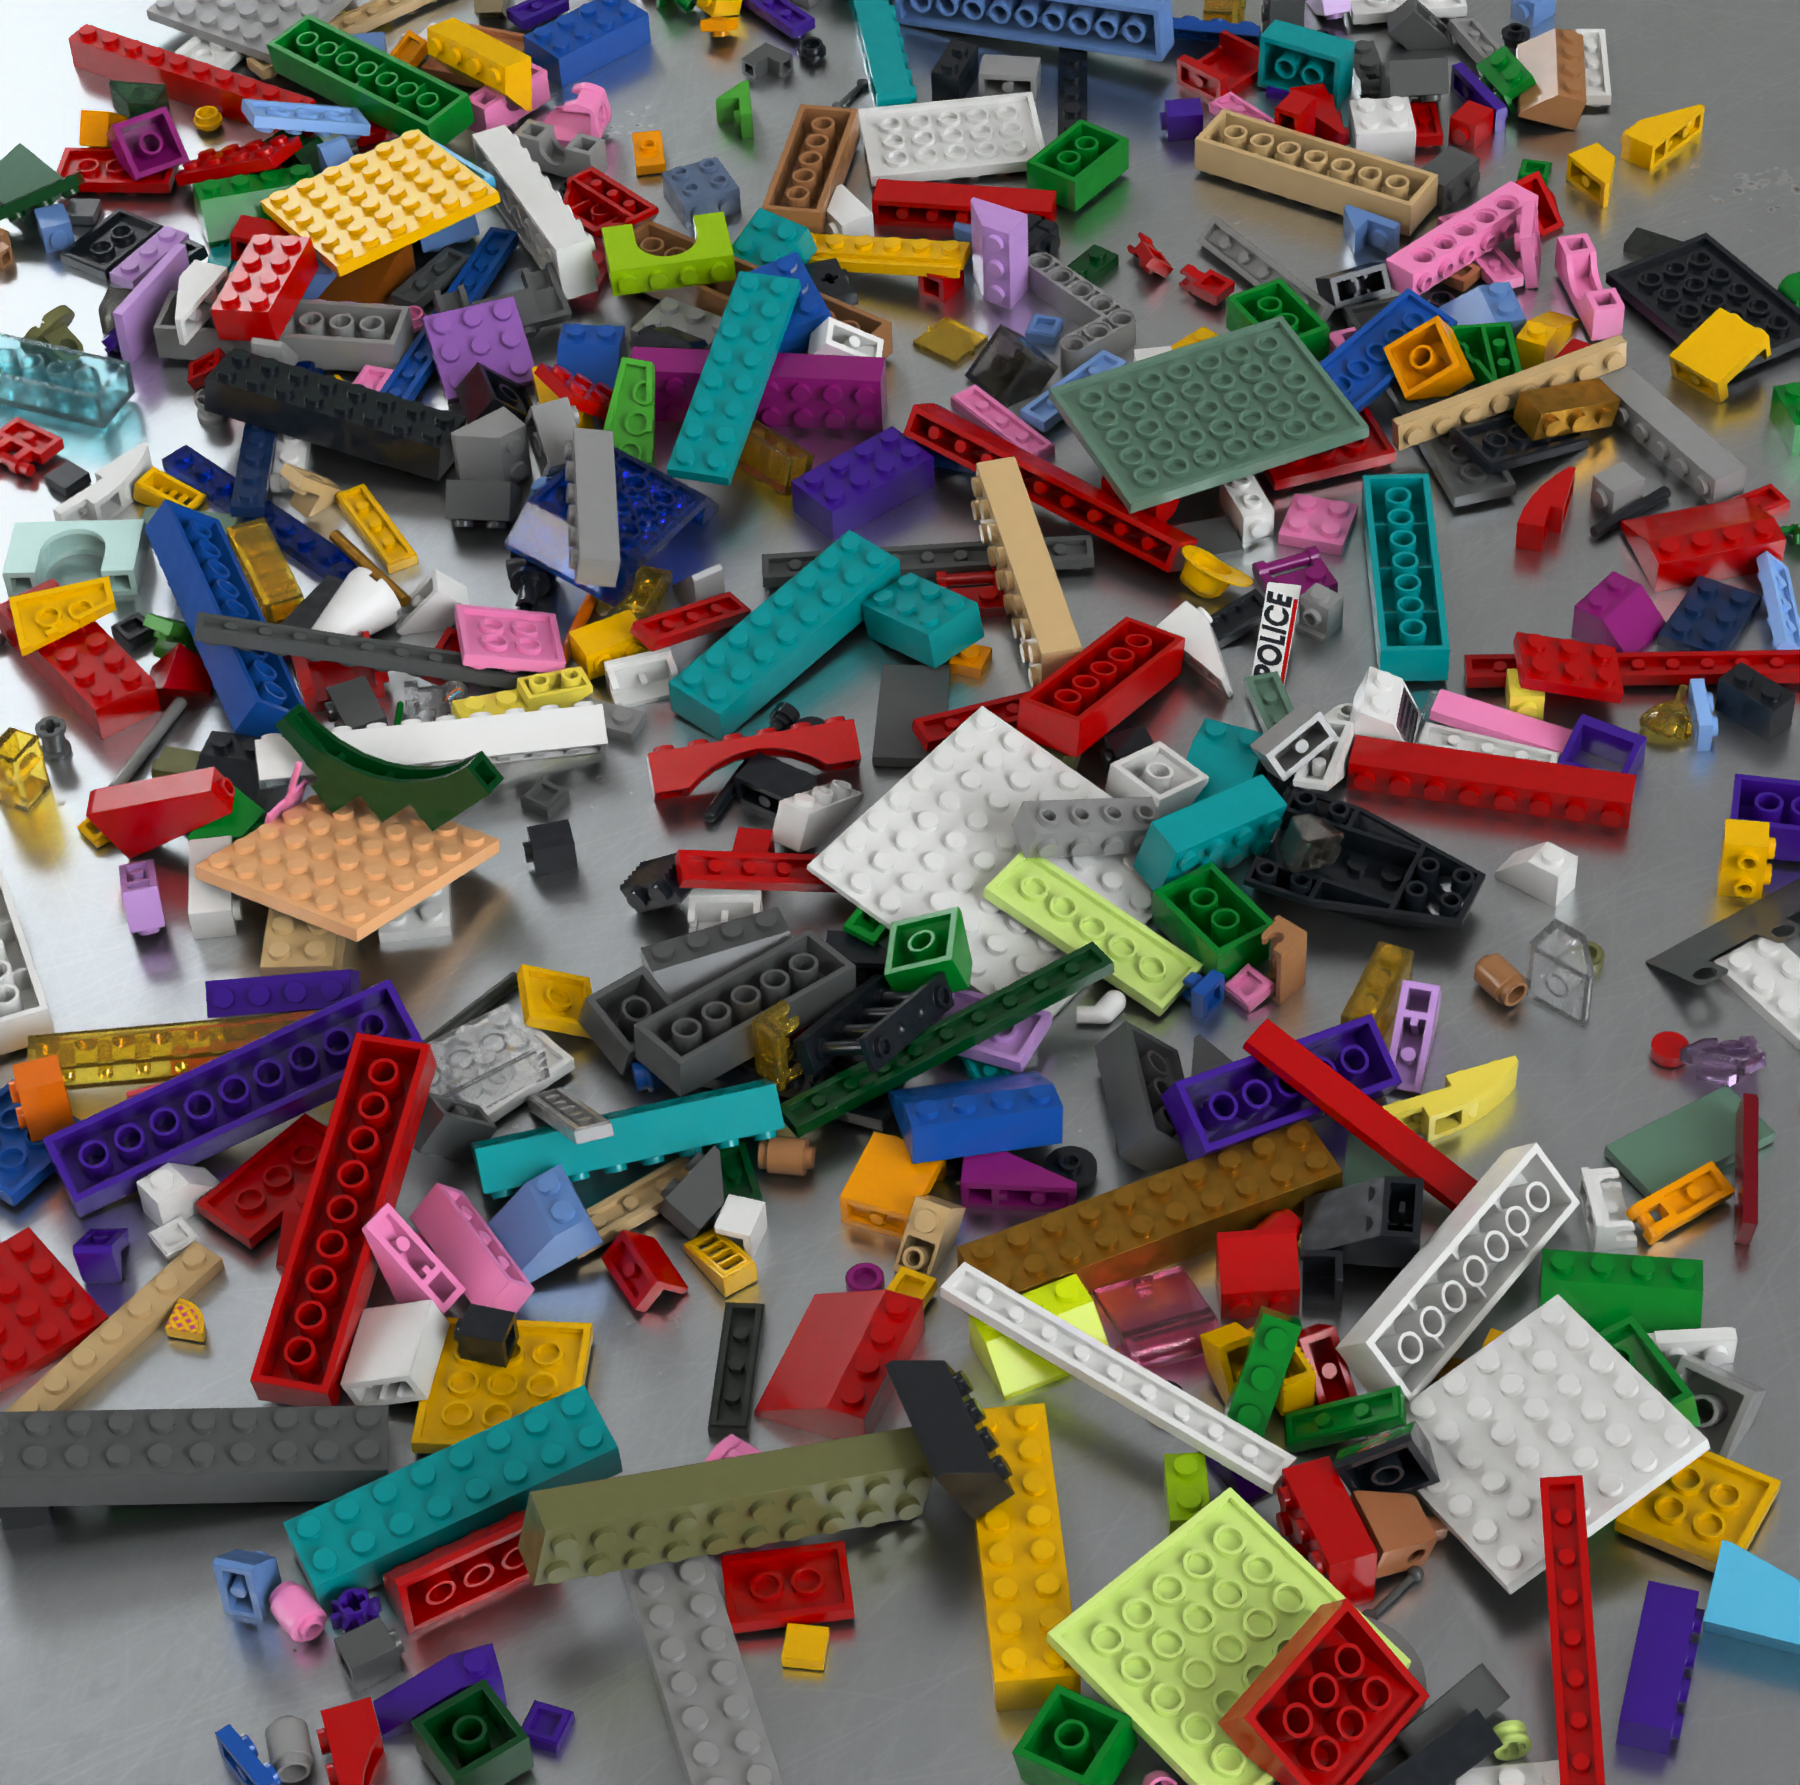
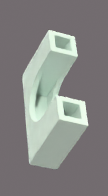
M144 519L15 522L2 572L8 598L17 596L45 582L46 574L52 565L65 557L77 554H92L103 558L101 575L102 577L109 576L113 596L139 595L149 549V539L144 529L146 527Z

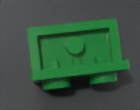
M1505 45L1475 65L1480 75L1479 79L1485 86L1490 88L1491 92L1500 101L1505 103L1507 110L1511 114L1517 111L1512 100L1536 84L1533 75Z

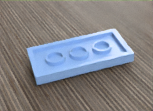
M242 99L241 111L251 125L260 132L271 133L273 129L284 130L288 134L301 135L302 131L313 132V134L321 137H330L331 133L342 134L349 139H359L360 136L370 135L371 124L357 107Z

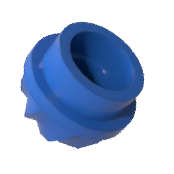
M641 1062L631 1063L638 1092L648 1089V1092L651 1093L654 1092V1089L664 1084L661 1079Z

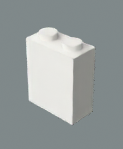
M432 1299L420 1300L417 1302L363 1309L340 1383L356 1406L391 1405L428 1400L450 1325Z

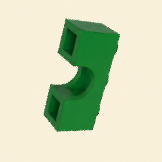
M1261 1305L1248 1342V1352L1237 1382L1234 1381L1223 1412L1225 1416L1261 1437L1264 1436L1302 1329L1299 1318Z

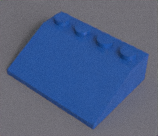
M1036 1071L888 1091V1098L912 1164L1062 1143L1063 1105L1054 1084Z

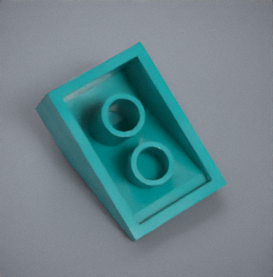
M1205 718L1192 742L1186 760L1206 774L1209 780L1192 804L1261 775L1263 764L1250 745L1264 733Z

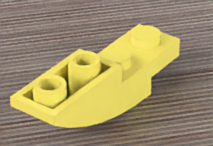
M581 666L517 678L516 689L453 700L451 712L456 716V719L470 718V715L476 712H490L491 715L504 714L506 710L513 708H523L525 712L538 711L540 707L551 704L559 705V708L572 707L573 704L580 702L593 692V685Z
M1514 1055L1466 1070L1456 1071L1445 1076V1088L1432 1090L1404 1100H1397L1382 1107L1415 1133L1421 1132L1427 1142L1446 1137L1480 1120L1495 1109L1516 1086L1518 1059Z

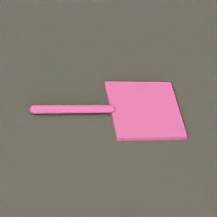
M297 761L295 763L286 797L266 815L264 824L273 822L284 811L292 809L302 802L308 782L304 780L296 787L302 762Z

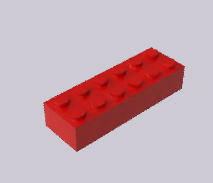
M52 578L19 595L60 587V585ZM7 600L0 604L1 634L5 636L6 641L22 657L10 602ZM96 621L22 657L101 740L161 711L155 681Z
M1126 616L1020 698L1017 730L1038 745H1044L1060 751L1065 756L1077 758L1181 674L1185 638Z

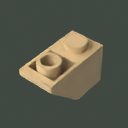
M933 1195L916 1196L893 1270L898 1272L901 1266L934 1277L955 1245L966 1207Z

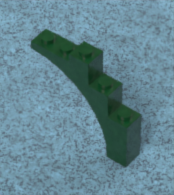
M301 703L291 708L274 724L283 737L301 756L305 764L318 777L311 787L332 813L361 795L368 807L384 822L410 804L433 832L488 796L504 779L483 751L462 761L441 766H410L388 762L371 756L335 736L321 725Z

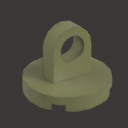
M59 305L47 312L41 319L43 321L40 323L41 326L39 328L36 325L32 326L23 337L21 345L29 355H34L45 349L60 364L66 366L76 364L81 358L84 348L80 340L68 328L75 317L73 310L66 305ZM61 345L70 348L73 354L65 352Z

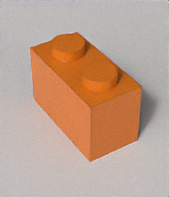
M57 1054L12 1065L15 1080L8 1082L13 1104L21 1103V1106L15 1107L20 1129L28 1128L31 1142L43 1140L44 1137L75 1124Z

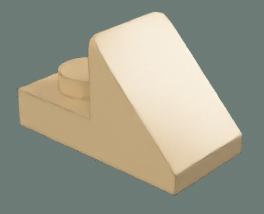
M285 463L279 473L290 481L288 487L295 491L290 500V505L308 518L335 504V494L344 491L329 478L289 463Z

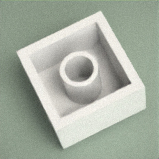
M1392 96L1380 99L1362 98L1359 100H1349L1348 129L1352 148L1396 162L1415 161L1416 127L1409 97Z

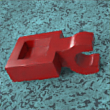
M1139 232L1140 243L1136 247L1129 244L1127 246L1128 252L1140 258L1139 265L1147 273L1153 275L1156 272L1162 277L1167 278L1173 271L1172 266L1162 252L1155 249L1152 239Z
M1187 264L1180 270V273L1185 275L1186 278L1179 282V286L1186 291H1191V294L1214 306H1217L1234 292L1235 281L1211 269L1203 273L1195 266Z

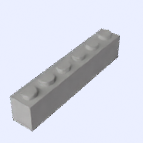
M1626 364V367L1596 377L1600 378L1621 400L1614 421L1633 436L1638 443H1641L1656 459L1673 471L1678 478H1681L1697 495L1701 496L1709 504H1713L1744 492L1747 467L1628 364Z
M574 427L572 439L566 440L564 447V460H569L565 468V481L570 482L567 484L566 503H571L567 511V525H572L568 533V547H573L569 555V569L575 571V584L616 587L620 566L613 431Z

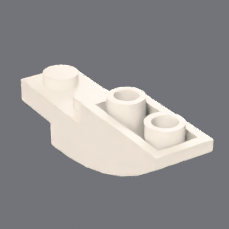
M143 441L95 472V483L52 509L55 521L113 520L134 501V484L153 466L148 443Z

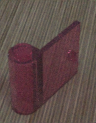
M1182 1266L1093 1290L1095 1299L1119 1335L1120 1345L1115 1347V1351L1147 1370L1204 1355L1200 1334L1220 1328L1216 1315Z

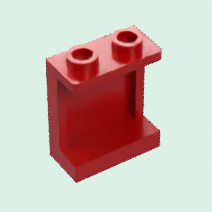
M1223 30L1219 33V46L1205 56L1196 60L1183 54L1177 58V84L1211 101L1230 91L1237 95L1257 82L1259 46Z
M363 631L362 637L371 638L369 631ZM290 655L299 693L310 714L325 711L323 704L328 702L327 687L362 676L366 677L377 699L386 697L383 683L389 682L388 672H380L374 668L357 665L348 667L338 662L325 660L310 661L305 657Z

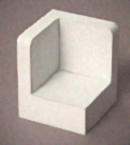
M728 1194L715 1222V1233L743 1239L744 1251L753 1259L767 1229L765 1202Z

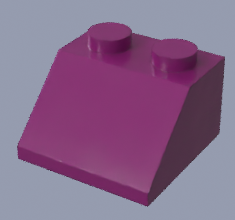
M166 106L113 124L106 134L118 162L134 181L190 161Z
M1612 571L1574 606L1571 637L1581 642L1616 647V652H1642L1658 637L1666 622L1641 584Z

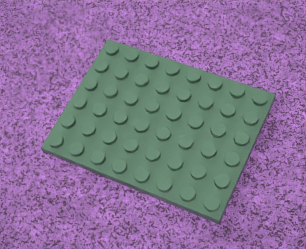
M1283 316L1049 389L1050 401L1130 514L1369 437V426Z

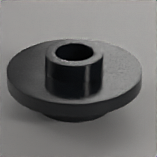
M1060 1147L1052 1151L1044 1161L1045 1169L1076 1182L1077 1189L1089 1185L1097 1175V1161L1088 1150L1081 1147Z

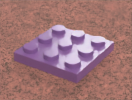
M514 296L423 317V325L447 405L460 402L455 388L477 362L524 387L534 385L532 367L535 365Z

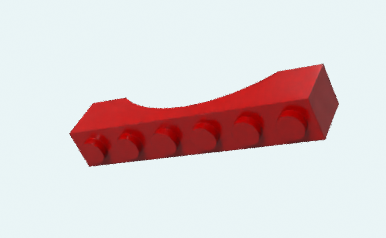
M836 716L826 719L824 721L825 724L811 726L810 722H800L791 725L789 730L777 731L776 728H764L758 730L756 735L743 737L741 733H734L723 736L722 741L708 743L707 739H698L688 742L687 747L675 749L673 745L655 747L653 752L647 755L654 801L689 796L703 780L715 771L734 762L751 758L757 752L767 756L794 759L812 765L825 773L860 767L862 758L854 719L845 720L844 716Z
M371 1697L321 1710L324 1728L317 1729L316 1732L322 1755L331 1753L333 1762L325 1764L329 1784L372 1785L375 1773L385 1756Z

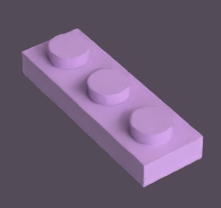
M165 225L109 272L111 283L133 290L176 243L181 244L190 239L189 234Z

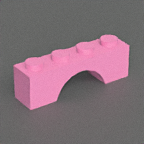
M1581 233L1557 237L1554 267L1591 341L1606 340L1619 334L1622 336L1625 306L1616 288L1603 289L1598 273L1596 249L1588 234Z

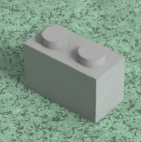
M983 54L978 73L979 97L1032 92L1034 101L1037 102L1041 83L1040 57Z
M1303 701L1254 741L1250 747L1266 770L1285 782L1335 741L1338 736L1320 710Z

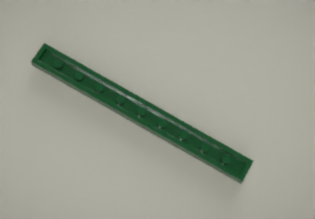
M1092 941L929 1026L876 1073H869L866 1061L864 1060L781 1103L783 1121L794 1135L800 1138L1114 973L1113 961Z

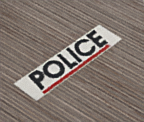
M1268 582L1251 676L1278 671L1281 681L1285 685L1301 585Z

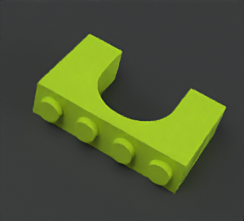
M724 211L693 215L696 243L687 251L672 256H656L642 251L636 243L632 224L603 227L604 254L613 296L736 280L734 253Z

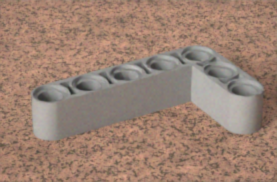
M1039 252L1028 257L1029 290L1081 326V328L1064 336L1060 341V368L1064 374H1070L1103 349L1118 356L1135 345L1136 316L1132 310L1052 255Z

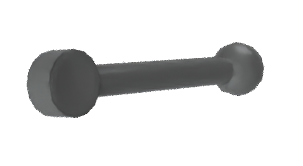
M857 80V86L839 102H834L832 107L843 108L860 90L868 88V80Z
M1419 1566L1410 1567L1407 1571V1577L1373 1609L1364 1610L1362 1614L1378 1620V1616L1413 1582L1422 1580L1424 1576L1423 1569Z

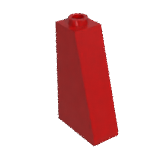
M215 767L108 786L90 791L86 817L128 859H131L231 814L235 788L231 780L224 777Z

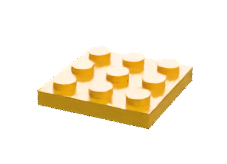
M1706 1451L1620 1514L1615 1520L1614 1531L1715 1573L1722 1540L1730 1541L1747 1551L1779 1492L1781 1481L1713 1452Z

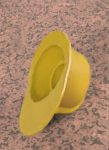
M1193 545L1182 547V554L1186 560L1182 568L1180 580L1196 595L1202 598H1215L1220 596L1231 584L1241 587L1253 585V580L1248 575L1222 562L1210 552Z

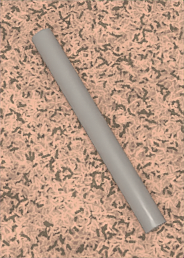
M176 697L108 786L124 784L130 781L187 706V702L182 697Z

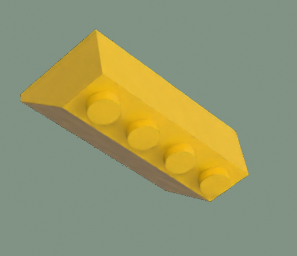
M454 17L427 27L428 55L450 72L481 88L486 86L503 95L506 101L527 112L532 110L531 56Z

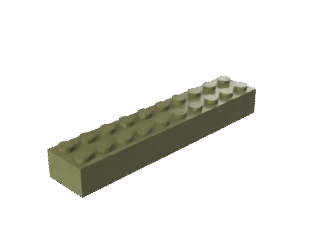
M906 1427L537 1490L529 1493L518 1548L533 1586L547 1583L558 1584L565 1580L586 1576L596 1577L619 1570L640 1569L647 1565L669 1561L679 1562L686 1558L708 1554L718 1555L725 1551L741 1548H757L769 1543L786 1540L795 1541L802 1537L819 1534H834L841 1530L872 1527L880 1523L897 1520H911L922 1516L934 1475L913 1427Z

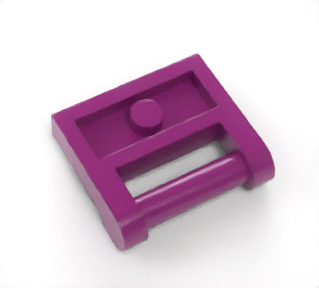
M1316 546L1305 548L1303 553L1267 563L1262 560L1252 564L1254 578L1265 594L1268 582L1301 585L1300 596L1315 583L1338 593V582L1322 561ZM1305 565L1308 566L1307 568H1304V569H1300V570L1293 571V572H1290V573L1282 574V575H1279V576H1276V577H1271V575H1274V574H1277V573H1281V572L1288 571V570H1291V569H1295V568H1298V567H1302V566H1305Z

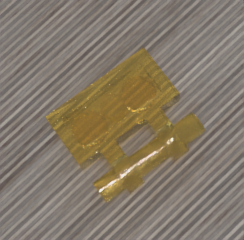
M622 564L619 568L616 587L603 589L598 597L596 612L601 616H606L610 610L616 607L617 614L630 609L638 620L653 616L673 581L672 571L640 565L638 571L634 573L629 565Z

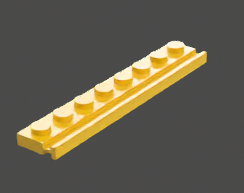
M810 232L817 251L807 264L836 258L841 269H846L847 272L925 277L929 273L947 276V278H959L960 270L964 269L972 250L970 242H958L956 240L938 241L925 238L902 239L899 237L829 235Z

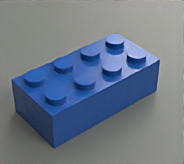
M593 0L523 35L525 54L531 56L532 63L547 70L550 81L563 88L651 43L649 16L646 11L628 0Z

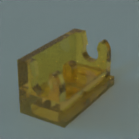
M783 999L751 1020L756 1072L764 1079L766 1078L776 1083V1087L780 1092L786 1088L788 1082L799 1076L802 1072L800 1062L796 1063L792 1068H788V1062L794 1056L793 1050L790 1049L789 1033L798 1027L799 1016L791 1017L788 1021L787 1012L790 1010V1005Z

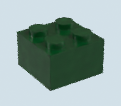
M485 1679L411 1721L416 1750L441 1785H504L534 1767L529 1736Z

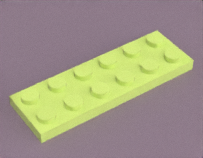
M1021 851L984 889L982 897L1066 954L1093 941L1114 964V973L1103 979L1159 1017L1188 987L1183 984V979L1191 972L1201 973L1202 963L1046 858H1025Z

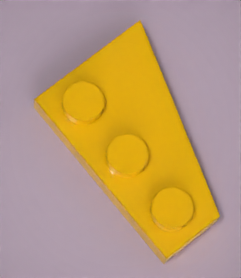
M109 576L9 597L22 657L117 610Z

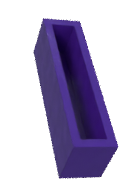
M352 969L205 981L207 1017L214 1019L320 1011L361 992L360 971Z
M1648 1580L1619 1719L1616 1744L1668 1755L1671 1738L1680 1740L1684 1714L1677 1713L1676 1711L1678 1703L1687 1704L1691 1679L1683 1676L1685 1668L1694 1669L1698 1644L1691 1643L1690 1640L1692 1633L1701 1634L1705 1610L1697 1608L1699 1591Z

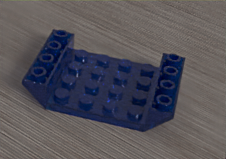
M614 447L620 566L616 587L575 584V571L569 569V555L573 547H568V533L572 525H567V511L571 503H566L567 484L570 482L565 481V468L527 500L504 542V548L603 602L616 607L633 591L636 571L688 522L693 521L702 526L719 510V505L703 493Z

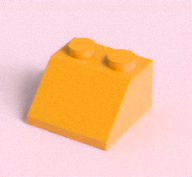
M1438 315L1383 347L1407 401L1449 396L1475 380L1453 329Z

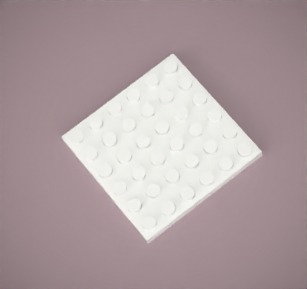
M1558 1294L1412 1399L1411 1403L1407 1402L1405 1404L1406 1423L1416 1421L1429 1440L1440 1482L1414 1491V1493L1509 1595L1546 1569L1540 1478L1583 1476L1587 1537L1589 1538L1711 1449L1708 1439ZM1387 1431L1367 1435L1365 1438L1369 1439Z

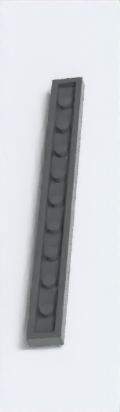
M1092 534L1043 537L1055 570L1094 567ZM982 541L880 547L900 559L901 576L910 572L922 578L936 577L935 571H946V574L992 571L987 556V547L989 546L988 543L983 544ZM823 551L762 554L763 587L783 586Z
M198 612L194 640L211 646L221 644L234 646L244 651L260 650L271 652L277 656L292 655L305 657L310 661L316 662L322 660L338 662L348 667L356 665L370 667L380 672L396 671L407 673L413 677L429 676L441 678L447 682L461 681L474 683L485 688L494 686L509 690L516 689L517 678L537 674L530 671L511 673L497 668L473 669L462 664L461 652L204 612Z

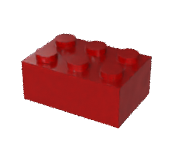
M1325 1456L1282 1469L1281 1487L1277 1488L1280 1512L1276 1513V1522L1283 1537L1288 1536L1292 1547L1355 1607L1374 1602L1377 1550L1339 1475L1335 1471L1330 1457Z

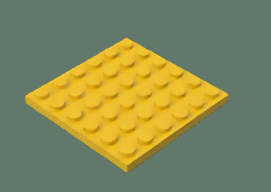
M419 129L406 131L401 137L390 142L380 143L375 149L364 154L354 155L349 161L338 166L328 167L322 173L312 178L302 179L296 185L286 190L275 191L268 198L260 202L263 211L290 235L311 237L316 257L341 277L500 203L501 200L496 189Z

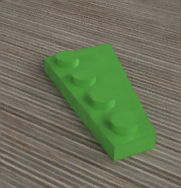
M622 357L603 428L606 431H613L616 486L655 493V365L649 361Z

